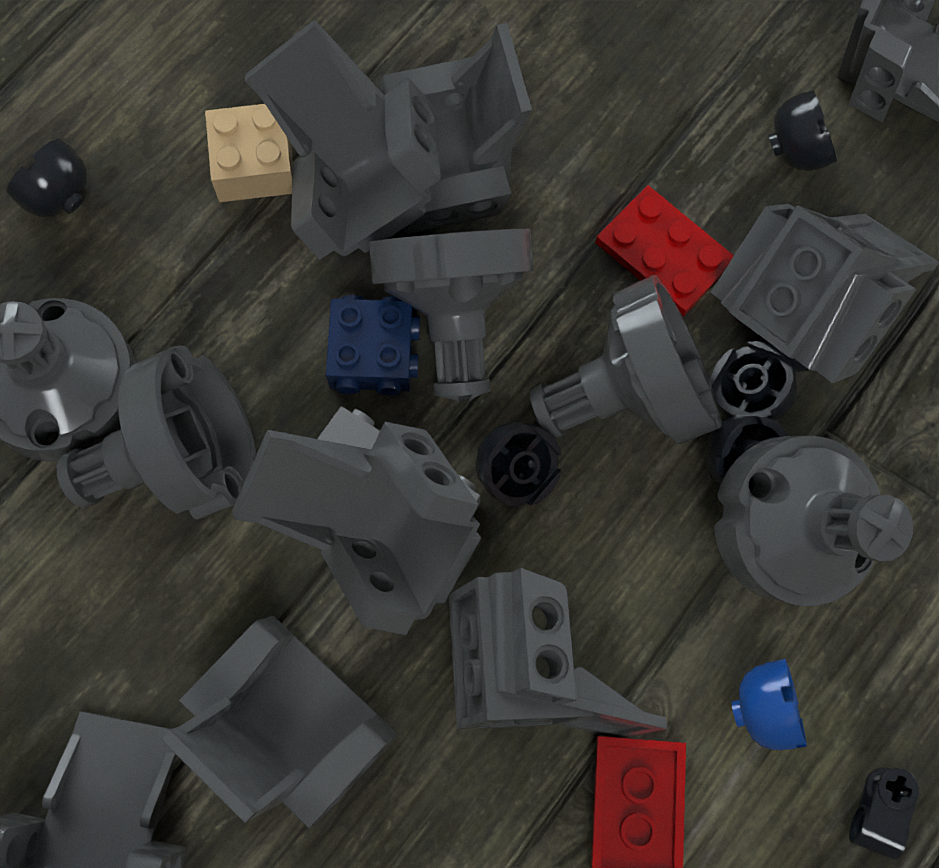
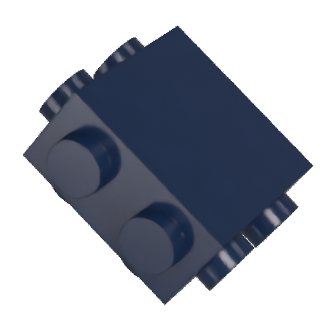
M346 295L341 299H331L326 378L329 388L335 389L338 393L357 394L360 390H376L378 394L395 396L399 395L401 391H410V379L418 378L419 354H412V340H420L421 317L413 316V307L394 296L384 297L382 300H365L357 295Z

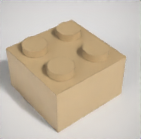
M265 104L205 111L211 181L219 202L292 194L293 160L291 142Z

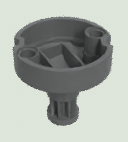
M531 229L473 231L370 241L372 284L383 283L384 291L427 315L430 342H434L437 382L433 383L434 396L457 401H468L483 393L490 392V378H486L483 350V338L486 337L485 310L522 281L523 272L534 271Z
M656 275L614 293L613 302L615 305L610 311L603 356L581 365L579 372L548 386L545 383H541L530 389V400L535 419L543 430L553 435L555 440L565 436L567 429L599 416V418L605 419L626 410L671 437L678 444L719 429L722 425L721 416L714 398V391L699 351L676 303L663 282Z
M64 298L41 299L32 301L29 305L16 301L0 304V440L5 445L28 458L46 462H58L59 457L73 449H83L86 445L93 442L101 443L108 434L121 429L118 412L119 387L125 372L137 361L123 335L106 315L88 304ZM56 431L59 432L58 439L54 443L44 445L45 439L49 434Z
M173 346L133 364L125 372L118 393V412L121 429L108 434L103 442L85 450L73 449L59 457L56 466L57 478L62 491L74 505L81 508L95 505L105 495L122 488L134 489L146 484L152 493L176 514L189 510L194 519H202L235 505L256 457V449L245 411L235 391L221 371L204 355L194 358L186 346Z
M784 436L771 438L752 446L739 456L729 468L717 493L719 501L724 506L722 519L714 525L717 546L726 567L745 588L756 595L774 601L799 606H818L833 602L852 591L867 575L874 561H892L901 556L908 548L913 535V520L906 505L900 499L891 495H880L872 473L860 457L843 444L824 437ZM752 477L754 481V487L752 492L750 493L749 480Z

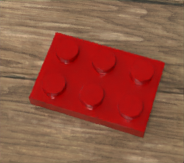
M649 185L597 235L595 241L599 247L640 281L653 275L658 276L669 291L683 317L718 282L734 257L732 253Z
M596 737L590 868H683L686 743Z

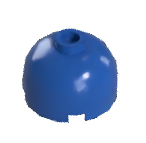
M786 659L767 662L751 669L744 675L739 684V700L731 701L737 727L746 726L751 739L761 747L772 750H790L806 747L807 741L802 718H800L797 705L798 699Z

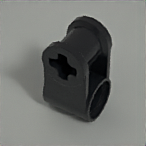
M882 767L874 769L868 774L858 809L853 816L850 826L849 840L852 844L894 860L902 855L907 844L909 825L916 800L919 796L917 780L910 772L900 768L890 769ZM887 781H891V785L897 788L895 796L892 795L890 790L886 789Z

